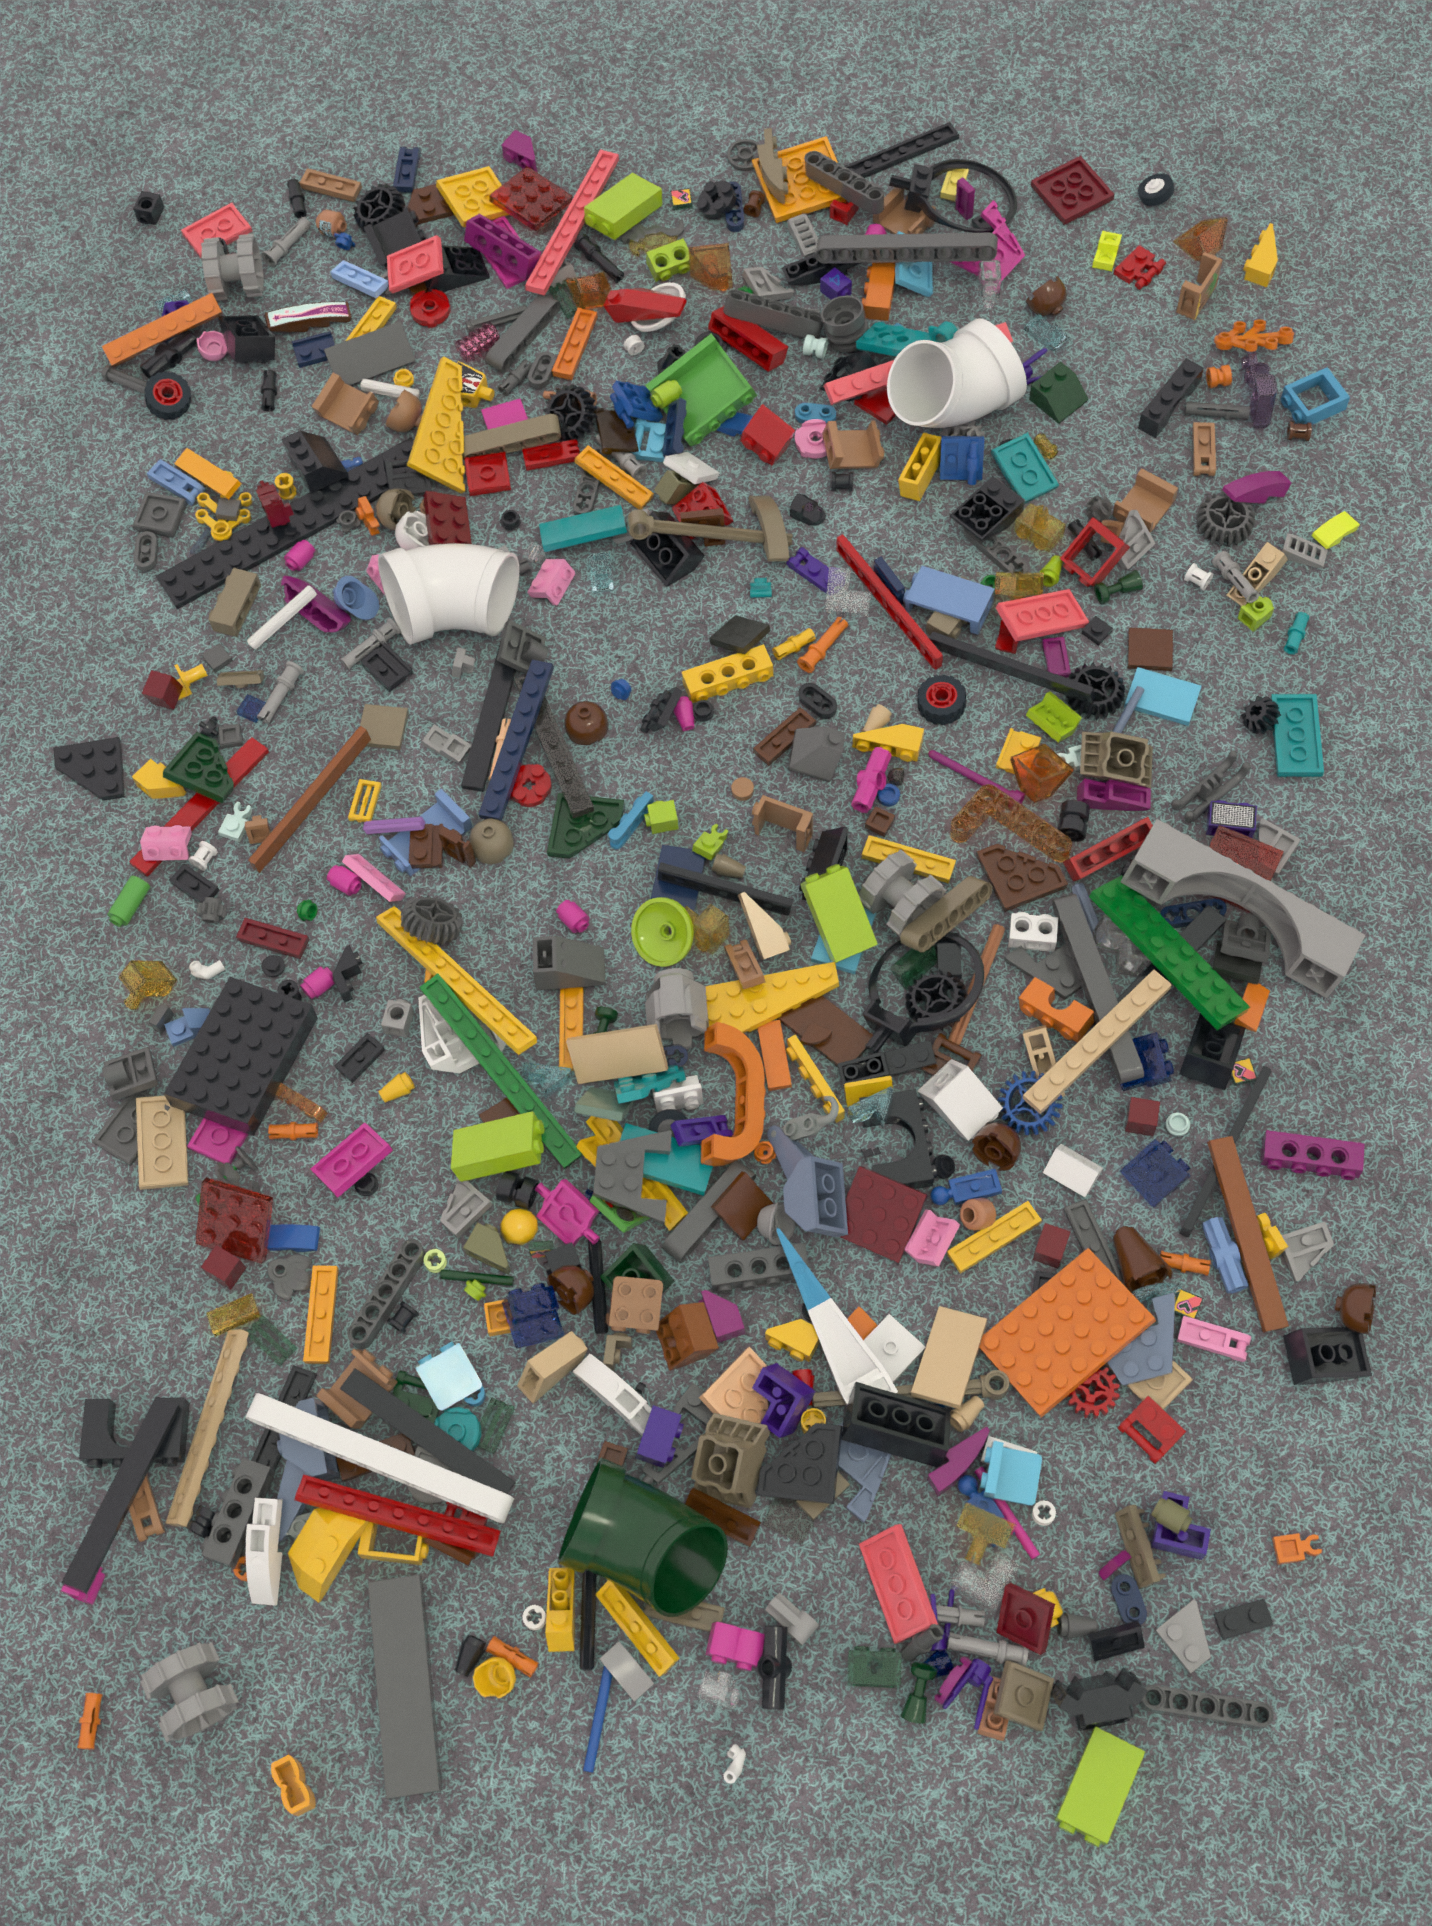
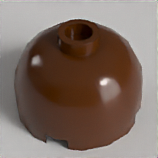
M1056 276L1055 282L1050 279L1032 293L1034 295L1032 300L1027 298L1025 302L1039 316H1048L1050 314L1056 316L1064 309L1062 305L1067 298V289L1060 277Z
M581 701L571 706L564 720L567 735L571 741L578 745L588 746L596 741H601L607 734L609 726L607 715L603 708L592 701Z
M991 1123L985 1125L972 1140L974 1144L972 1151L977 1159L989 1166V1161L999 1166V1171L1010 1170L1020 1156V1138L1011 1127L1005 1124Z
M565 1265L556 1269L547 1277V1284L551 1293L557 1292L562 1299L558 1302L570 1314L576 1315L581 1313L592 1302L594 1297L592 1282L594 1279L588 1270H582L574 1265Z
M1355 1283L1344 1290L1342 1297L1337 1296L1335 1311L1340 1312V1319L1349 1330L1369 1335L1375 1309L1372 1298H1376V1285Z

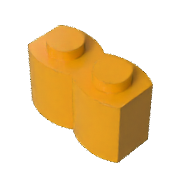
M291 1755L271 1763L272 1777L281 1788V1799L286 1810L295 1816H300L314 1809L316 1806L315 1796L309 1785L305 1783V1771L302 1764Z

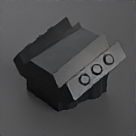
M1123 1667L1117 1677L1105 1670L1104 1674L1081 1679L1074 1676L1069 1686L1057 1680L1052 1687L1051 1695L1062 1710L1071 1716H1075L1078 1731L1094 1729L1095 1726L1099 1728L1130 1721L1133 1718L1131 1705L1139 1704L1148 1690L1134 1673Z

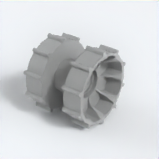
M254 234L239 235V239H237V253L235 254L224 253L219 237L204 239V242L201 243V259L208 294L213 293L216 301L227 300L229 282L242 281L243 290L247 294V298L262 296L264 292L262 258L258 241H256Z
M901 849L892 855L889 854L884 861L873 869L874 871L865 883L862 884L859 894L862 905L873 914L886 908L888 904L894 907L886 925L899 937L907 925L941 899L947 891L931 874L927 878L918 880L913 885L909 880L912 879V874L917 864Z
M212 1642L209 1644L198 1643L181 1651L178 1650L160 1662H156L153 1667L141 1675L143 1680L140 1683L148 1700L152 1698L162 1699L165 1696L171 1695L175 1703L172 1709L159 1717L161 1720L159 1726L166 1742L170 1740L180 1741L183 1738L198 1732L200 1733L204 1729L223 1720L233 1710L237 1709L236 1703L239 1701L231 1684L221 1686L218 1684L210 1689L205 1684V1676L219 1667L217 1662L220 1659Z

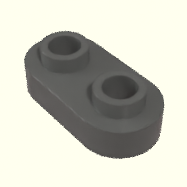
M545 351L536 356L528 373V381L531 387L542 389L548 385L556 362L553 353Z
M149 531L140 533L135 540L134 562L136 567L144 572L150 571L156 566L158 556V540L155 534Z

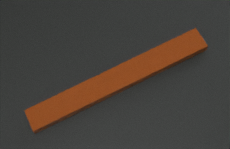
M360 726L248 859L254 870L260 873L371 741L367 729Z
M1233 1136L1210 1140L1207 1144L1262 1331L1265 1333L1287 1328L1289 1324Z

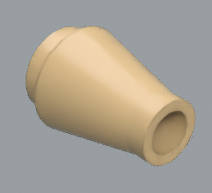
M880 704L872 707L862 732L883 728L891 720L890 716L892 713Z
M974 1395L970 1400L963 1403L960 1409L955 1408L951 1410L950 1424L959 1432L969 1430L980 1411L985 1407L983 1401Z

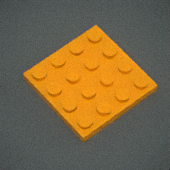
M827 136L778 151V158H782V167L786 166L787 179H784V182L788 183V194L785 195V203L782 204L766 186L760 171L759 159L752 160L754 170L776 223L804 213L807 214L830 207L834 199L840 202L848 201L806 176L804 158L810 151H818L837 162Z

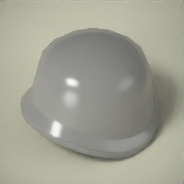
M776 1202L761 1209L757 1218V1226L761 1236L768 1239L773 1245H780L781 1242L776 1232L777 1228L789 1240L795 1230V1221L785 1213L784 1203Z

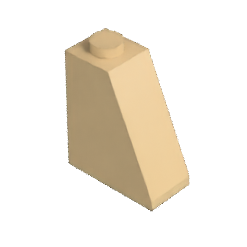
M571 1331L527 1361L517 1387L533 1404L583 1361L588 1350L583 1340Z

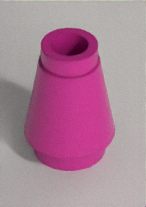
M680 697L673 713L682 731L694 729L692 701L689 700V697Z

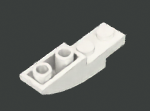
M589 1354L576 1367L573 1373L608 1407L611 1406L643 1436L652 1408L623 1379L593 1355Z
M255 1498L252 1524H247L246 1572L252 1604L277 1605L282 1552L277 1551L282 1499Z

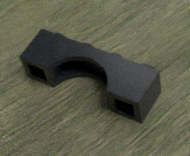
M1186 358L1141 413L1138 429L1157 438L1168 424L1174 409L1181 399L1186 395L1189 397L1201 383L1204 367Z

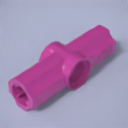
M875 747L865 770L859 771L857 775L858 788L851 803L854 810L868 813L871 810L878 790L884 789L886 785L885 772L892 756L888 750L882 747Z

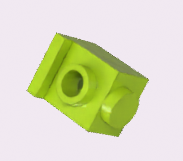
M1259 595V598L1253 603L1241 606L1237 619L1254 632L1272 617L1273 603L1268 597L1262 598Z

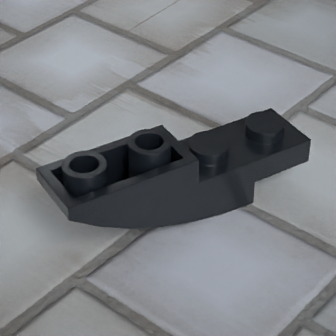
M815 254L781 268L788 285H810L820 283V278L833 268L838 269L844 275H848L847 269L861 263H820L816 260Z
M931 1040L899 1049L887 1052L882 1051L838 1063V1068L844 1087L845 1083L910 1073L916 1069L935 1065L937 1062Z

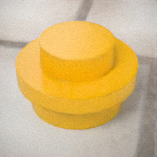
M400 369L395 373L394 384L411 387L414 383V376L409 370Z

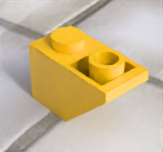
M152 759L132 776L136 786L152 799L183 797L187 794L183 786L163 778V770L166 766L161 762L157 764Z
M802 1319L769 1328L765 1332V1340L768 1341L767 1344L776 1350L783 1348L789 1351V1355L800 1362H803V1360L810 1362L820 1343L814 1326Z

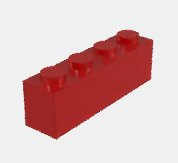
M724 306L712 312L708 329L718 334L725 342L768 372L784 363L788 346L757 324L727 316L723 312Z
M1149 817L1139 820L1063 861L1073 882L1141 847L1153 826Z

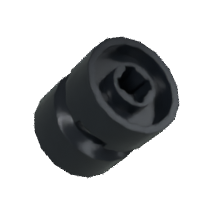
M1067 800L1061 804L1060 820L1056 833L1059 838L1072 842H1080L1086 838L1088 826L1086 823L1089 820L1090 814L1089 805L1078 800Z
M506 1171L503 1173L498 1184L496 1199L508 1204L514 1201L517 1207L530 1210L538 1193L535 1191V1188H537L539 1180L527 1176L521 1179L520 1174Z

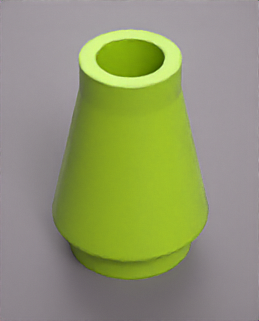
M1052 556L1050 561L1040 570L1039 581L1042 585L1053 587L1059 582L1063 564L1060 556Z

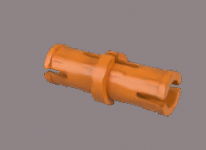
M290 1122V1124H269L268 1134H271L269 1139L290 1138L291 1141L297 1140L296 1138H318V1128H316L318 1123L297 1124V1122Z
M1162 1250L1160 1252L1161 1258L1170 1268L1178 1269L1181 1273L1188 1271L1205 1276L1209 1274L1211 1260L1189 1257V1254L1186 1253L1179 1255Z
M496 1636L491 1639L486 1649L492 1655L507 1660L515 1669L523 1672L529 1678L532 1677L539 1662L521 1653L518 1647L515 1646L513 1648Z
M86 1693L83 1717L79 1719L81 1730L77 1748L93 1750L95 1749L97 1725L101 1723L99 1712L103 1694Z

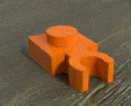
M366 496L358 498V508L355 509L358 519L363 521L365 527H368L371 536L380 534L377 528L380 527L379 522L374 517V511Z
M1299 1533L1273 1537L1272 1542L1278 1565L1304 1561V1553L1310 1556L1321 1554L1322 1549L1314 1550L1310 1546V1542L1317 1541L1319 1536L1310 1535L1303 1541H1301Z

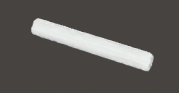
M311 586L304 588L248 638V644L253 649H257L317 595L316 591Z

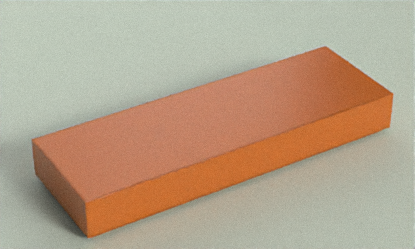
M780 1020L771 1021L757 1028L768 1091L792 1087Z

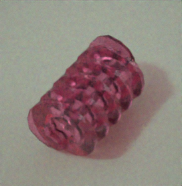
M488 322V324H482L481 328L477 327L475 332H469L468 336H463L462 341L457 340L455 346L460 356L466 362L467 358L474 362V354L482 357L480 350L488 353L487 346L489 345L492 348L494 341L497 342L500 339V335L495 326Z

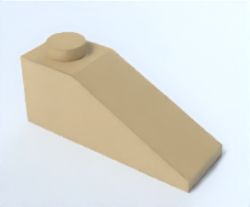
M745 892L739 894L738 897L760 959L763 960L790 950L791 940L788 933L783 932V929Z
M1046 1025L1023 1031L1033 1071L1036 1072V1079H1038L1041 1073H1047L1056 1064Z

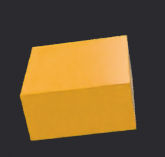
M514 1298L484 1303L487 1330L490 1337L520 1331L517 1306Z

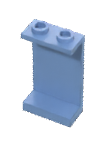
M921 566L919 572L914 574L911 582L912 586L910 590H906L903 602H905V610L910 613L913 605H918L970 622V632L978 635L994 603L995 588Z
M442 789L435 793L437 803L419 816L423 817L426 824H443L449 830H457L461 835H464L472 828L470 817ZM410 831L399 832L389 841L383 835L379 837L381 852L387 858L391 856L395 860L394 865L401 873L405 871L411 877L421 869H412L409 863Z

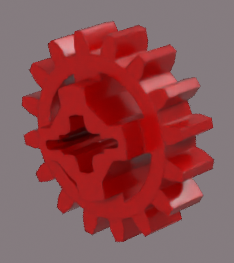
M1108 1367L1104 1368L1103 1371L1097 1370L1067 1396L1071 1397L1068 1406L1075 1405L1076 1414L1082 1410L1084 1411V1418H1087L1089 1413H1093L1094 1418L1097 1419L1100 1411L1106 1416L1109 1412L1107 1407L1114 1409L1116 1404L1112 1400H1118L1119 1394L1114 1391H1117L1120 1386L1119 1384H1113L1116 1378L1115 1374L1107 1375ZM1100 1378L1106 1383L1107 1386H1104L1102 1384ZM1090 1386L1094 1387V1395L1089 1394ZM1076 1394L1082 1397L1084 1403L1079 1400ZM1098 1400H1106L1104 1403L1100 1405L1093 1406L1094 1403Z

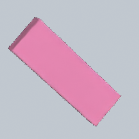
M360 854L345 855L342 862L389 902L401 901L404 898L405 892Z

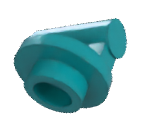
M754 578V582L750 583V598L772 597L771 582H767V578Z

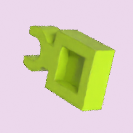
M714 824L710 834L704 831L693 844L692 851L712 861L723 848L728 830L725 829L723 833H718V825Z

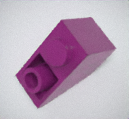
M514 130L501 144L503 158L509 163L520 166L524 171H530L535 174L537 167L531 137Z
M707 1290L701 1291L702 1300L698 1302H704L717 1343L744 1335L745 1327L737 1305Z

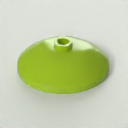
M658 897L646 901L638 908L633 917L631 935L635 949L645 961L655 966L666 967L677 964L686 957L693 943L694 930L688 912L680 903L670 898Z

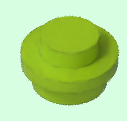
M476 1279L473 1282L467 1280V1286L464 1288L466 1293L477 1301L487 1296L484 1292L486 1287Z

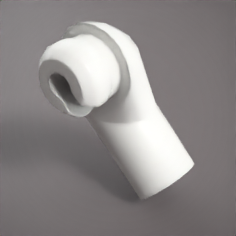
M220 960L209 967L201 965L199 961H193L189 966L194 977L206 980L226 970Z
M733 1744L727 1752V1756L733 1759V1762L725 1771L723 1778L730 1784L734 1783L742 1773L746 1757L745 1750L743 1748L740 1749L737 1744Z

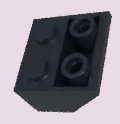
M866 351L852 353L846 357H839L833 363L834 367L824 377V382L820 389L826 392L824 389L825 383L875 367L877 364ZM863 395L848 399L846 401L850 402L857 399H861Z

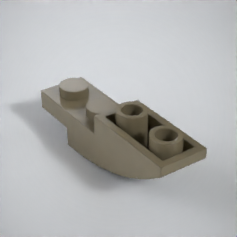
M772 128L764 129L765 144L757 145L759 166L769 191L782 204L785 203V195L788 194V183L784 182V179H787L786 166L782 167V158H778V152H774V149H777V137L772 136Z

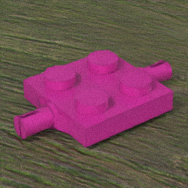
M567 1179L561 1180L553 1191H550L543 1183L536 1186L535 1191L544 1198L543 1206L536 1217L565 1244L572 1242L573 1246L577 1244L582 1236H585L593 1245L598 1242L600 1236L591 1230L590 1227L599 1210Z

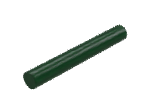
M444 1269L440 1273V1279L466 1282L469 1280L473 1282L476 1279L480 1283L506 1286H513L514 1276Z

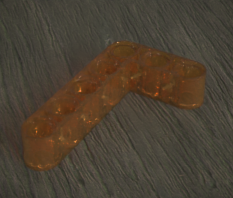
M991 784L983 785L951 821L950 837L956 843L966 842L990 816L1053 861L1062 863L1070 857L1072 841L1068 836ZM984 797H990L992 800H986ZM1007 809V810H1009L1010 812H1009V813H1005V812H1003L1002 810ZM976 812L979 815L973 816L970 813ZM1020 822H1026L1029 825H1022ZM963 828L965 831H957L956 829ZM1038 835H1045L1047 838H1041ZM1062 847L1065 851H1059L1056 848Z

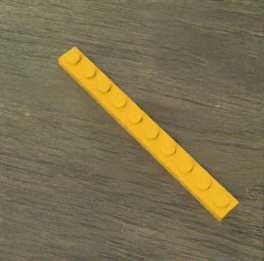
M393 906L376 917L377 923L433 976L439 974L458 999L518 1055L537 1043V1037L437 944L434 945L432 942L426 943L424 940H417V937L410 936V932H405L404 927L401 926V911Z

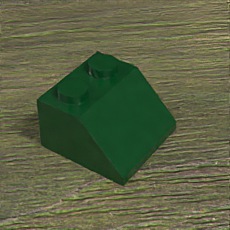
M1060 361L1031 384L1029 400L1060 424L1088 401V397L1076 373Z
M633 1243L600 1276L611 1292L613 1280L616 1276L660 1280L663 1283L662 1294L675 1282L646 1245Z

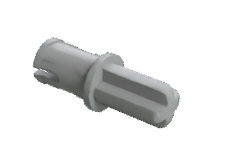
M937 1605L938 1622L954 1623L956 1627H960L961 1624L981 1628L984 1626L985 1618H982V1616H985L984 1610L963 1609L961 1605H958L957 1608Z

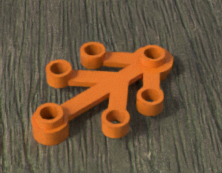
M1258 319L1254 321L1253 327L1243 335H1238L1245 332L1246 323L1236 321L1231 331L1221 332L1215 336L1214 342L1216 343V348L1220 350H1229L1233 346L1249 352L1256 351L1257 346L1275 350L1278 347V343L1284 345L1293 343L1294 332L1290 327H1281L1278 332L1258 334L1266 328V321Z

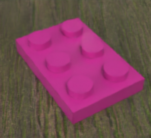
M363 1123L310 1170L338 1198L393 1150L370 1126Z

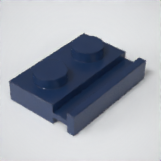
M331 331L292 341L299 368L328 361L324 349L335 345Z
M880 556L874 560L876 565H874L873 571L902 605L904 604L905 587Z

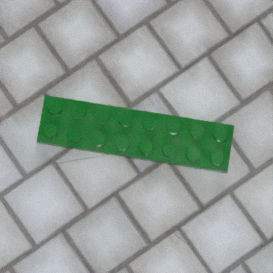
M1122 875L1091 892L1089 898L1216 1030L1221 1029L1249 1010L1250 1006L1139 892L1120 882L1123 878Z

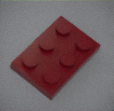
M426 490L423 498L429 545L472 544L466 498Z

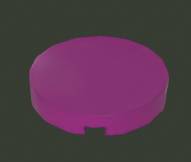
M962 1656L959 1660L963 1665L954 1667L941 1685L939 1692L942 1695L937 1693L934 1696V1700L941 1706L951 1695L953 1688L971 1665L972 1661L966 1656Z

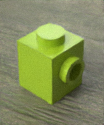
M674 800L655 801L647 805L648 813L644 814L646 827H651L652 834L679 829Z

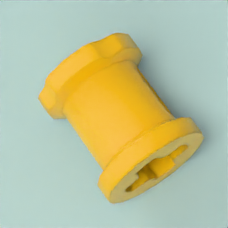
M288 473L279 474L274 482L275 486L279 489L281 499H293L297 494V489L293 485V477Z

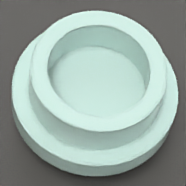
M1182 1113L1169 1115L1166 1120V1129L1173 1136H1183L1189 1131L1190 1121L1186 1115Z

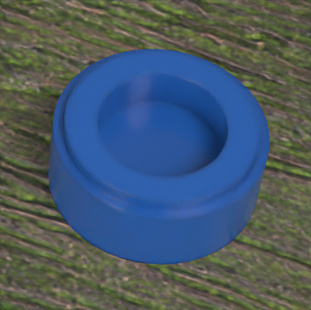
M886 784L883 790H878L877 799L883 806H894L900 799V791L895 785Z

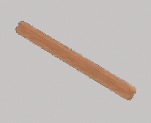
M998 924L993 925L981 955L984 965V983L1005 931V928ZM975 973L967 990L968 995L974 984ZM977 1001L960 1018V1022L956 1021L954 1023L948 1040L958 1045L961 1044Z

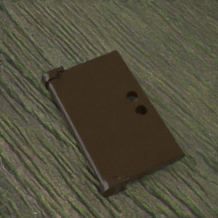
M598 408L593 412L597 415L596 422L603 454L639 451L634 427L627 428L615 410Z

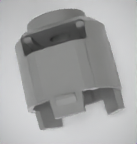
M667 969L654 976V985L646 994L647 1025L657 1024L662 1040H673V1044L683 1045L686 1049L692 1048L693 1037L701 1035L709 1027L706 987L695 981L693 973L686 969Z

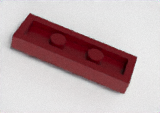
M244 918L236 935L237 940L298 959L302 958L309 942L307 935L249 918Z

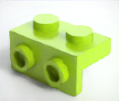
M1051 691L1046 693L1042 702L1031 707L1026 714L1034 724L1043 729L1058 743L1071 736L1082 719L1080 715Z

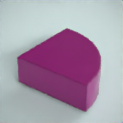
M1123 1550L1099 1570L1098 1574L1105 1581L1131 1558L1130 1554Z

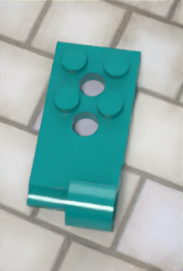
M949 321L941 323L938 327L930 325L928 332L908 329L899 325H887L884 322H875L856 341V348L897 357L906 346L913 342L930 340L942 343L952 339L958 330Z

